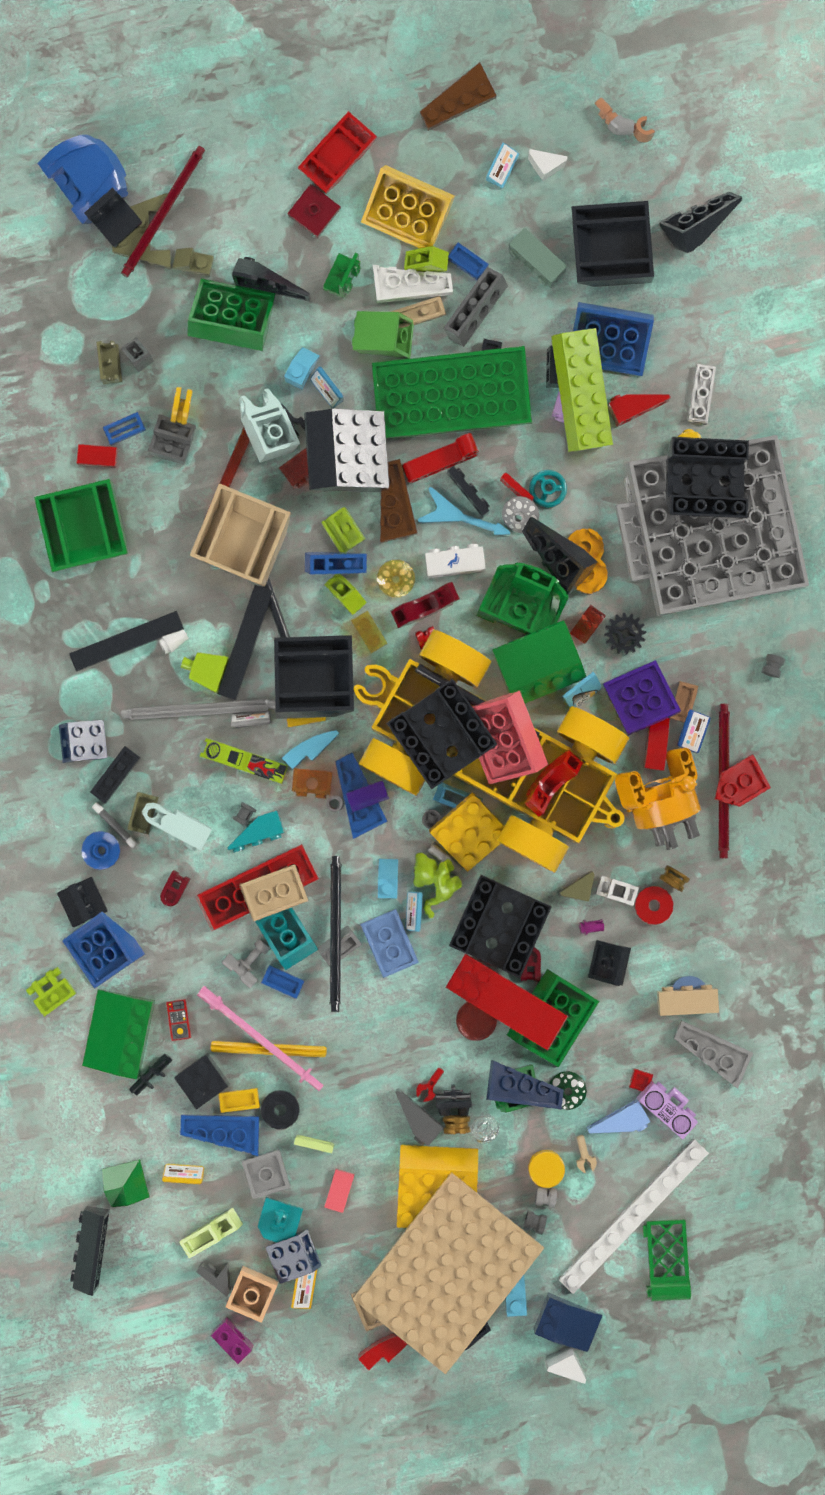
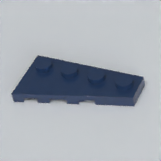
M491 1060L486 1100L562 1109L563 1089Z

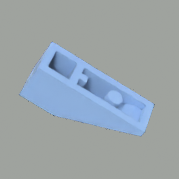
M636 1099L586 1128L589 1133L633 1132L635 1130L639 1132L648 1127L647 1124L650 1123V1120L640 1102Z

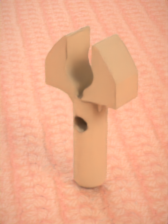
M584 1135L577 1136V1142L581 1157L576 1161L577 1167L586 1173L584 1163L585 1159L590 1162L591 1170L594 1171L597 1164L596 1157H591L588 1154Z

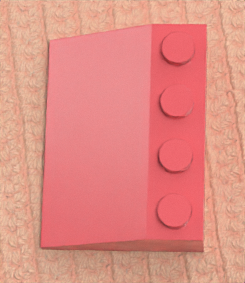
M520 691L472 706L498 744L479 757L489 784L533 774L548 765Z

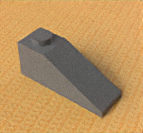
M398 1088L396 1095L410 1128L415 1135L414 1139L422 1146L424 1143L429 1146L442 1131L443 1125Z

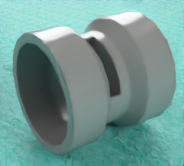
M537 1186L535 1205L542 1206L545 1204L548 1207L555 1208L557 1188L551 1187L546 1189Z

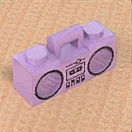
M651 1081L636 1098L681 1139H684L698 1123L694 1118L696 1114L688 1107L685 1110L683 1109L689 1099L675 1087L666 1094L667 1088L659 1081L657 1084ZM672 1096L680 1102L678 1106L670 1100Z

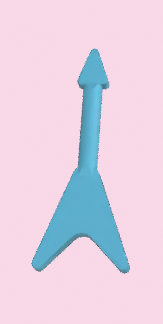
M429 487V492L437 505V509L419 518V523L462 521L492 531L494 535H510V531L500 523L495 525L463 514L436 490Z

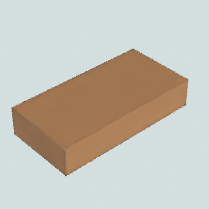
M679 681L675 700L681 713L670 717V719L685 723L689 710L693 709L699 686Z

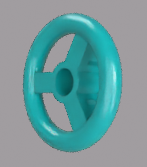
M543 470L535 474L531 479L529 493L534 497L533 501L537 505L551 508L559 505L565 499L567 484L563 476L558 472ZM543 476H553L559 480L561 485H556L552 479L545 480ZM538 480L541 483V491L543 492L540 499L535 493V484ZM545 486H551L552 490L547 491ZM555 491H561L560 496L556 500L545 502L548 495H552Z

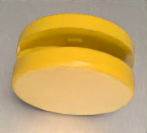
M177 387L170 421L173 423L181 422V424L186 425L193 390L187 389L186 399H181L182 387Z
M547 1149L540 1150L530 1158L528 1172L536 1185L543 1188H551L562 1181L565 1174V1165L556 1152Z

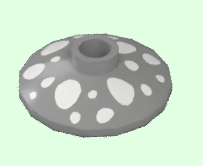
M513 497L505 503L502 509L504 523L514 532L522 533L530 517L539 521L538 507L526 497ZM516 515H520L522 520H519Z

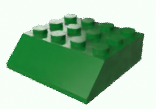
M110 479L34 497L52 573L128 554L121 514L114 485Z

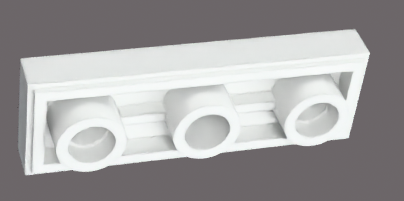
M696 365L688 422L706 425L708 423L716 371L714 366ZM703 391L705 396H701L699 392Z

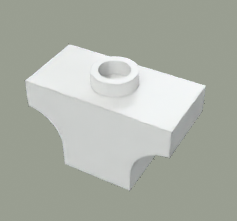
M601 876L596 894L633 906L639 887Z

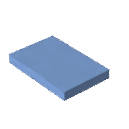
M396 909L360 924L383 978L419 963Z

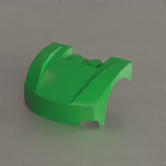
M518 562L515 564H504L497 567L476 616L491 623L497 621L528 635L558 622L568 601V594H566V591L560 586L559 581L554 576L538 567Z

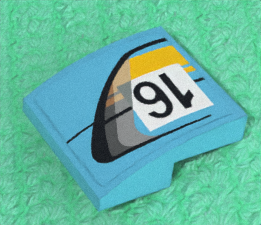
M592 672L563 695L562 699L567 704L568 709L571 706L580 707L601 690V684L596 674Z

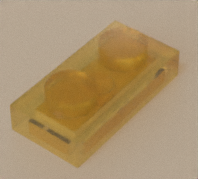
M368 611L351 620L371 654L388 644Z

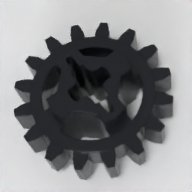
M622 613L621 618L618 614L615 615V621L609 620L611 626H605L608 633H605L604 637H609V640L605 643L612 644L611 650L617 648V654H620L622 650L625 655L628 654L629 650L635 653V647L639 649L642 647L639 642H645L646 640L642 637V635L646 634V631L641 629L644 623H638L639 617L634 620L632 613L629 617H626V613ZM625 621L623 626H615L617 623ZM632 625L636 627L638 633L634 632ZM626 629L628 630L627 634H629L630 636L623 638V634L620 632H623ZM613 635H616L618 643L615 642ZM635 641L633 645L625 646L626 642Z

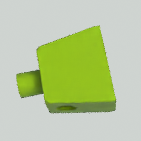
M197 652L194 660L184 657L181 668L190 671V680L218 693L229 658Z

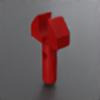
M437 1068L426 1084H418L416 1088L417 1098L421 1091L428 1088V1095L423 1102L433 1100L436 1095L433 1092V1087L444 1073L442 1068Z

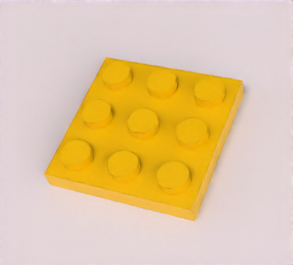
M472 792L430 828L429 832L468 872L501 844L496 840L504 825Z

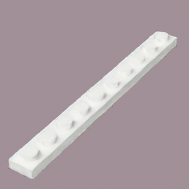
M693 1139L559 1278V1281L574 1294L709 1153Z

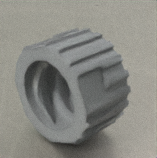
M332 795L327 799L326 804L331 812H338L342 809L344 803L340 796ZM337 799L339 806L337 808L331 807V800Z

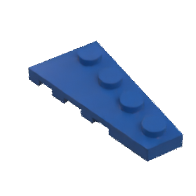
M353 753L335 761L353 839L388 822L379 803L352 812L346 793L363 788L369 784Z
M182 1114L180 1135L259 1156L260 1116Z

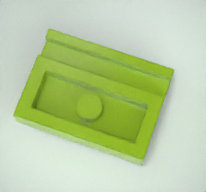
M342 507L321 522L339 552L346 553L366 540L346 507Z

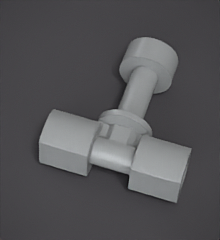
M260 938L254 943L256 948L245 960L240 958L238 961L229 953L221 962L230 971L234 970L241 977L240 980L249 988L258 980L250 972L252 969L250 965L261 953L266 954L270 950V947Z

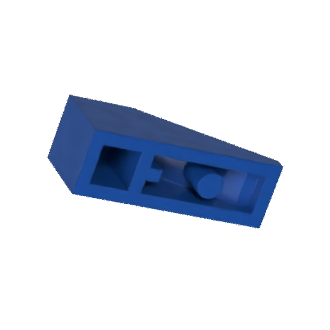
M305 552V572L310 575L367 573V554Z

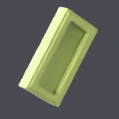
M296 1135L294 1145L332 1153L334 1147L332 1142L303 1135Z

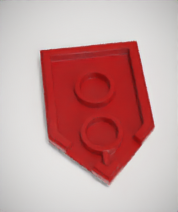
M753 754L721 773L715 800L741 807L771 788Z

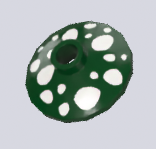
M560 1072L549 1083L564 1091L566 1088L572 1090L569 1095L563 1092L562 1109L564 1110L577 1108L586 1098V1083L575 1072Z

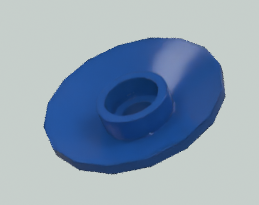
M93 832L86 837L82 844V857L86 864L93 869H108L119 858V842L108 832ZM100 847L105 848L104 854L99 853Z

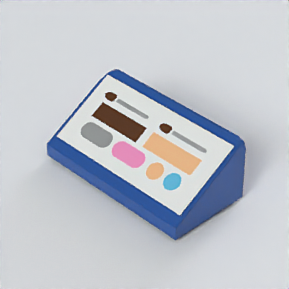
M690 709L677 746L688 748L694 753H699L711 718Z

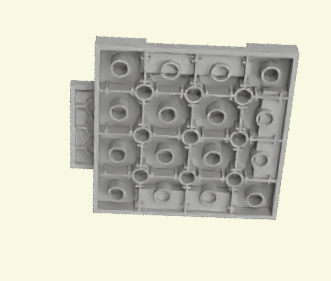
M777 435L749 440V460L744 463V498H748L747 519L670 515L666 502V461L668 455L626 464L633 502L615 506L630 581L650 579L657 616L809 586ZM687 475L682 476V483L690 485V477ZM725 477L720 478V484L723 487H728V479Z

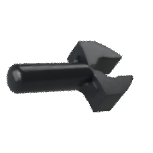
M281 403L282 408L285 409L289 417L293 429L295 423L296 425H300L301 428L305 431V420L302 417L294 418L292 414L287 410V408ZM294 429L296 435L300 436L299 433Z

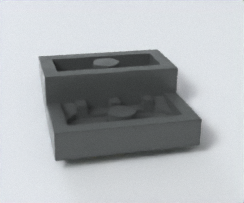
M159 415L153 430L148 454L185 465L196 425L190 423L183 425L181 422L173 423L170 421V417Z

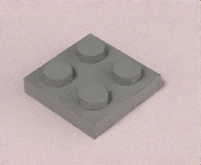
M280 1149L242 1160L253 1199L291 1187Z

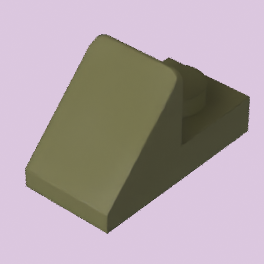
M193 248L176 249L172 268L210 276L214 256L194 252Z

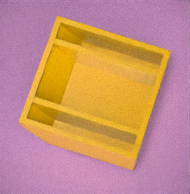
M400 1145L397 1228H408L451 1172L477 1192L478 1148Z

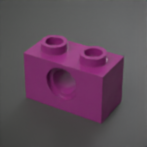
M228 1317L214 1328L211 1333V1337L237 1364L253 1349V1343Z

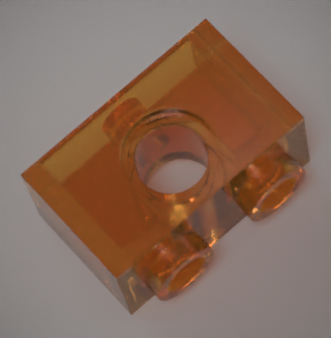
M294 768L292 792H296L295 796L307 797V793L315 794V798L326 799L327 795L331 796L333 772ZM311 778L316 779L318 782L315 789L307 787V781Z

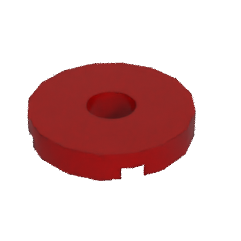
M650 886L638 893L634 908L642 921L657 925L664 923L670 918L674 903L672 896L667 890L657 886ZM651 900L659 902V908L656 911H652L649 908Z

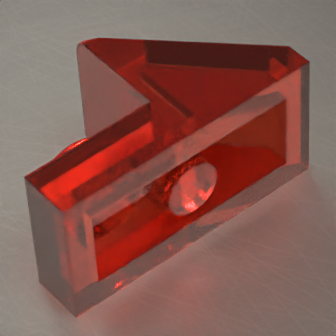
M590 604L570 634L586 644L606 615Z

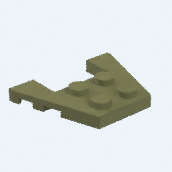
M168 193L130 206L142 220V224L117 247L112 246L114 254L128 258L131 256L150 224L149 214L158 212ZM149 243L140 260L171 269V251H151Z

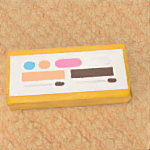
M166 1164L162 1181L202 1184L204 1167Z
M317 1270L296 1278L291 1308L311 1309Z

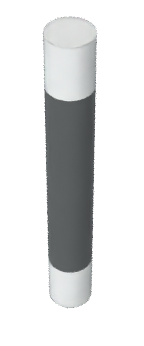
M98 802L92 806L132 849L138 844Z

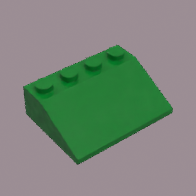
M201 278L188 317L187 336L263 351L276 293Z
M564 620L492 649L508 694L520 691L525 704L582 681L587 677Z
M547 969L532 994L568 1016L549 1050H546L511 1028L506 1035L519 1045L559 1067L600 1001Z
M98 989L82 1066L137 1080L141 1073L155 1000Z

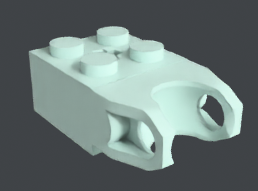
M264 389L262 393L263 407L254 406L245 396H241L238 400L241 410V421L260 463L293 453L300 444L285 409L282 408L279 400L269 389Z
M146 803L142 811L147 822L165 831L168 838L176 842L179 839L184 841L185 847L193 851L196 849L202 850L212 831L209 826L177 809L172 812L157 803ZM151 808L158 810V814L154 818L147 816Z

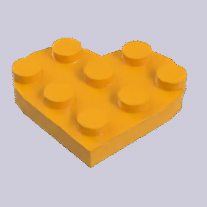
M582 528L574 531L568 539L587 551L597 561L590 575L576 588L577 591L590 595L604 587L608 578L606 564L601 560L604 553L602 537L598 532L590 528Z

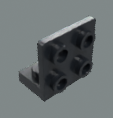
M113 187L84 212L87 218L100 230L113 247H117L142 224V220Z

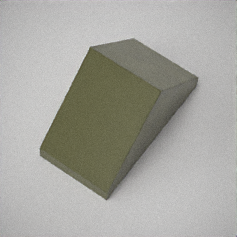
M590 871L559 891V894L589 902L595 874L593 871Z

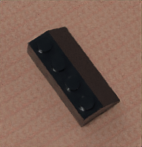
M86 1206L79 1216V1223H82L81 1231H78L76 1236V1243H79L78 1250L74 1252L73 1262H76V1267L71 1272L70 1282H73V1289L93 1296L99 1288L110 1209Z

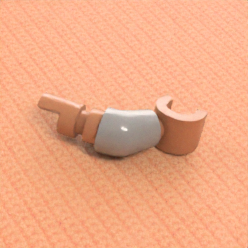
M603 98L598 99L594 103L600 109L598 115L603 120L606 119L607 128L613 134L620 136L633 135L634 133V137L643 143L649 142L655 134L653 129L646 131L641 128L645 126L647 116L639 118L637 123H634V120L624 118L616 112L613 113V109Z

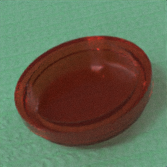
M466 1002L457 1012L456 1024L459 1032L465 1038L480 1041L488 1038L494 1032L497 1019L473 1004Z

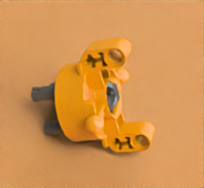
M688 748L667 751L666 761L671 776L643 785L640 774L636 771L619 773L615 778V785L622 807L627 809V812H632L636 828L652 830L656 847L665 845L666 850H670L671 847L672 849L678 847L673 830L680 823H684L688 839L700 836L695 821V814L701 810L695 791L698 775L692 753Z

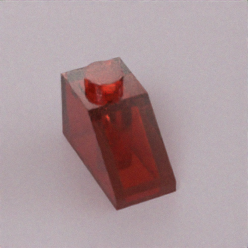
M306 448L279 467L280 472L293 490L296 487L300 489L307 484L308 464Z

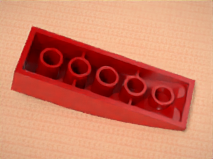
M301 844L196 895L195 898L211 931L250 913L240 884L292 865L296 866L303 887L318 880L319 878L303 845Z
M467 954L464 955L445 987L546 1050H549L568 1018L561 1011Z

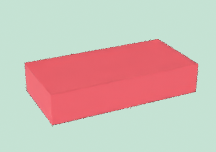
M340 1169L335 1170L325 1208L343 1213L354 1178L353 1173Z

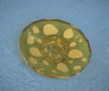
M390 560L380 567L377 574V583L385 595L392 598H400L412 590L415 584V573L407 562ZM394 576H398L400 578V581L398 583L393 582L392 579Z

